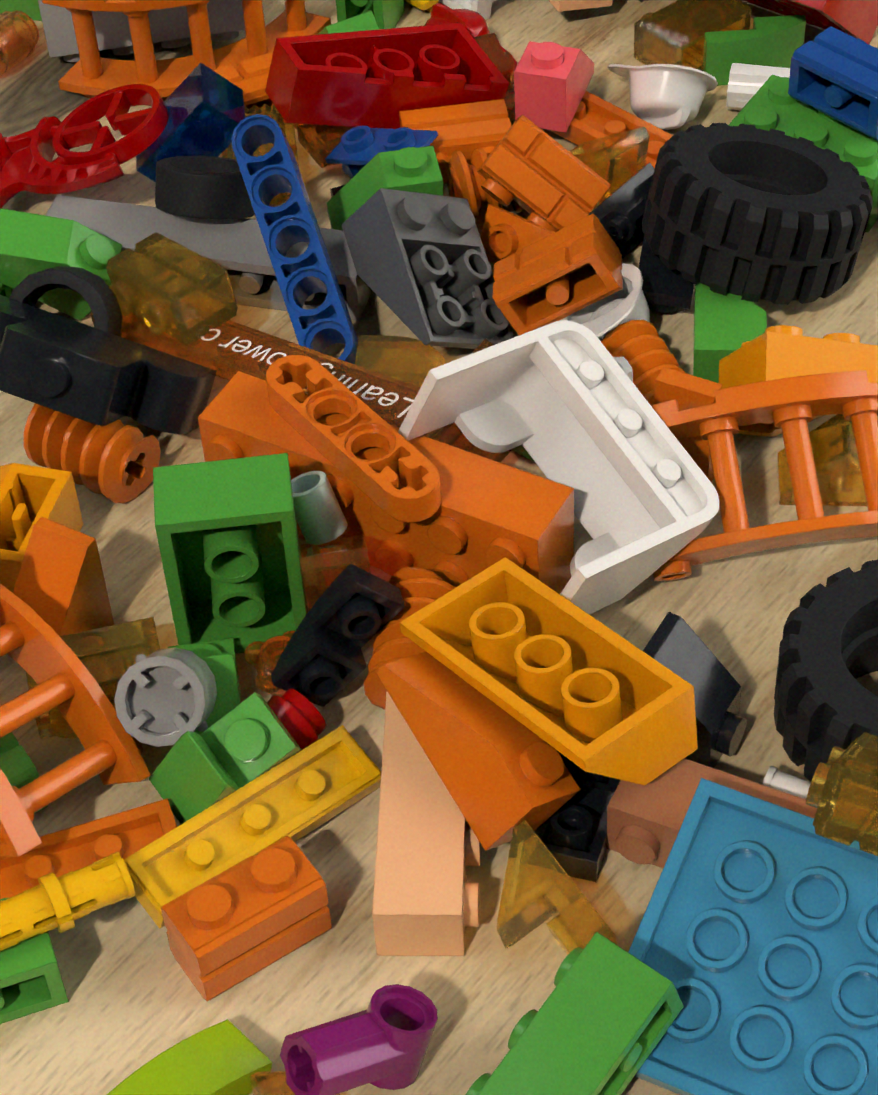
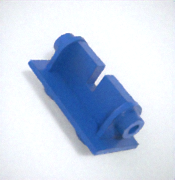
M357 126L348 130L341 137V142L325 160L326 163L342 164L343 172L352 179L379 152L395 151L406 147H426L436 139L438 133L437 131L412 130L408 127L383 129Z

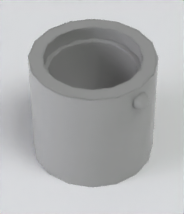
M176 647L160 649L149 656L144 654L137 655L136 663L130 666L119 680L114 698L117 718L125 731L139 742L156 747L174 745L180 736L188 730L192 732L196 730L205 731L208 727L206 720L214 709L217 697L215 676L207 663L192 651Z

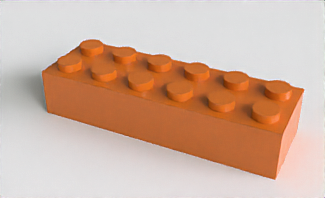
M237 371L198 416L205 462L288 453L291 480L309 471H323L326 474L348 523L346 530L339 537L318 545L328 549L333 554L361 561L382 569L391 576L403 567H420L433 571L454 587L461 585L504 557L559 594L571 578L570 563L574 556V488L421 435L408 442L427 457L439 470L441 505L438 511L430 518L420 522H403L387 515L274 411L269 403L266 380ZM331 413L321 416L317 421L324 425H337L343 423L349 417L340 413ZM389 424L398 432L400 427ZM370 447L358 451L355 456L363 460H376L382 458L388 452L382 448ZM398 474L399 490H400V489H402L404 486L400 483V478H399V474ZM297 523L298 537L302 540H305L301 532V529Z

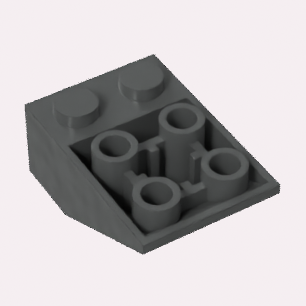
M380 188L341 224L357 275L425 346L485 349L514 338L510 323L497 307L492 297L493 282L495 280L468 199Z

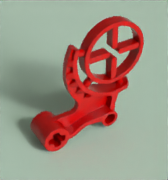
M130 84L116 87L87 100L74 109L62 122L55 116L44 117L35 129L22 134L3 137L0 133V208L20 191H29L37 194L68 193L105 184L124 176L120 164L129 161L147 149L162 134L167 125L169 113L158 91L152 86L145 84ZM131 106H152V108L128 113ZM106 116L114 131L119 130L124 137L116 141L109 127H102L100 121L97 120ZM93 143L90 151H70L71 148ZM55 153H57L59 157L52 161Z

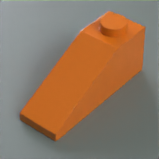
M423 652L382 664L376 671L382 684L485 851L534 832L581 790L555 748L429 653Z

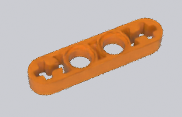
M288 355L277 359L269 366L266 371L269 403L274 411L387 515L398 521L420 522L430 518L438 511L441 505L439 470L324 366L315 359L304 355ZM305 387H307V393H308V398H307V399H306V396H305V391L303 390V388H305ZM331 413H340L349 417L346 421L337 425H324L317 421L321 416ZM370 447L382 448L388 452L382 458L376 460H363L355 456L358 451ZM398 474H399V478H400V483L404 486V487H403L402 489H400V490H399Z

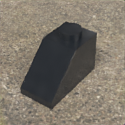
M668 612L643 652L694 686L698 749L685 759L715 768L723 754L731 757L736 752L744 735L746 718L739 716L741 686L681 616Z

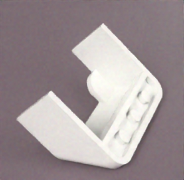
M560 320L429 370L398 430V433L409 441L455 422L464 436L474 446L484 451L501 453L522 445L547 479L574 488V515L593 540L580 546L570 563L571 578L560 595L589 615L624 598L701 534L719 509V496L710 480L598 337L590 329L574 321Z

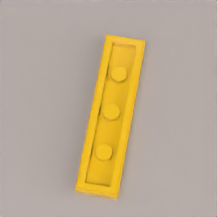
M343 725L124 859L134 885L136 899L159 929L165 925L160 907L246 858L256 856L262 849L285 836L291 837L296 842L380 788V769Z

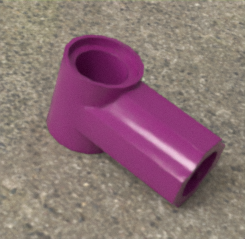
M387 985L375 991L367 1010L286 1035L280 1052V1057L286 1071V1084L295 1095H336L368 1083L378 1088L389 1090L408 1087L414 1083L418 1076L438 1020L435 1005L424 993L410 986Z

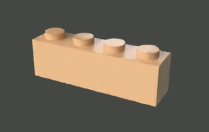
M386 692L372 909L377 956H464L465 927H479V883H467V866L481 865V843L389 693Z

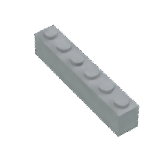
M57 195L45 215L74 220L122 244L117 289L288 311L256 219L217 220L182 217L165 213L152 206ZM320 228L351 320L360 321L372 289L357 275L344 231ZM299 242L294 244L287 251L286 257L300 256L306 251L309 243ZM318 292L312 294L304 302L303 309H315L322 305L327 293Z

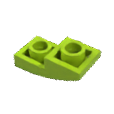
M227 1019L182 1040L157 1055L133 1072L107 1095H249L269 1086L272 1061Z

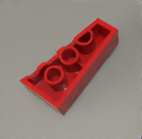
M462 23L276 38L265 92L286 123L398 129L400 128L399 111L505 99L509 82Z

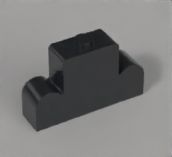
M0 295V391L100 426H105L123 417H130L139 424L171 434H187L199 427L198 416L207 406L217 373L216 370Z

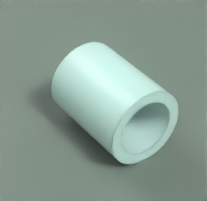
M309 471L291 480L296 521L306 542L311 545H320L339 537L346 530L348 523L326 474L323 471Z

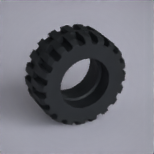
M712 123L709 127H704L700 124L689 127L685 132L680 130L660 148L642 218V231L653 255H659L663 265L670 270L677 269L682 273V278L694 284L700 282L710 286L711 291L723 295L731 293L742 296L741 300L758 302L759 299L770 300L773 304L788 305L791 301L798 300L801 304L814 302L819 297L826 298L832 295L849 281L871 214L873 200L865 177L859 175L858 169L853 164L841 161L839 154L828 148L821 149L815 146L813 141L802 137L798 139L785 135L783 131L771 128L769 131L757 129L755 125L739 124V126H728L726 123Z
M872 560L862 564L860 571L853 572L848 567L827 578L826 587L821 583L814 586L800 599L799 607L790 612L783 628V638L779 646L774 694V720L776 730L783 737L782 746L795 765L805 764L803 775L810 782L826 788H831L833 783L847 788L845 795L878 807V696L867 690L856 680L863 675L878 671V560Z

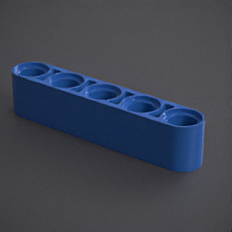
M261 114L248 116L241 120L234 128L231 138L232 148L301 352L304 356H309L320 364H332V369L329 368V365L322 366L330 373L335 371L336 373L333 375L337 379L342 375H346L340 382L343 383L351 377L352 379L344 384L347 385L355 380L362 370L364 363L363 352L294 153L274 119ZM267 143L274 144L272 149L265 155L253 156V153L259 146ZM284 192L291 193L287 202L281 206H269L271 200L276 195ZM299 242L309 243L306 251L300 256L286 257L287 251L294 244ZM318 292L327 293L322 305L315 309H303L304 302L309 296ZM336 343L345 344L344 352L339 358L329 362L320 361L321 354L326 347Z

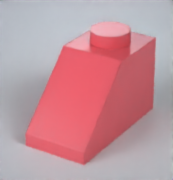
M529 41L514 71L515 121L521 115H524L540 129L567 132L594 74V62L578 48L564 47L554 42L538 43Z

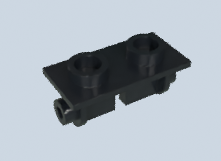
M651 163L643 167L589 213V215L594 213L619 248L622 259L640 244L644 238L642 218L655 169Z

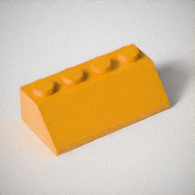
M506 557L399 622L403 635L585 772L645 786L698 749L694 686Z

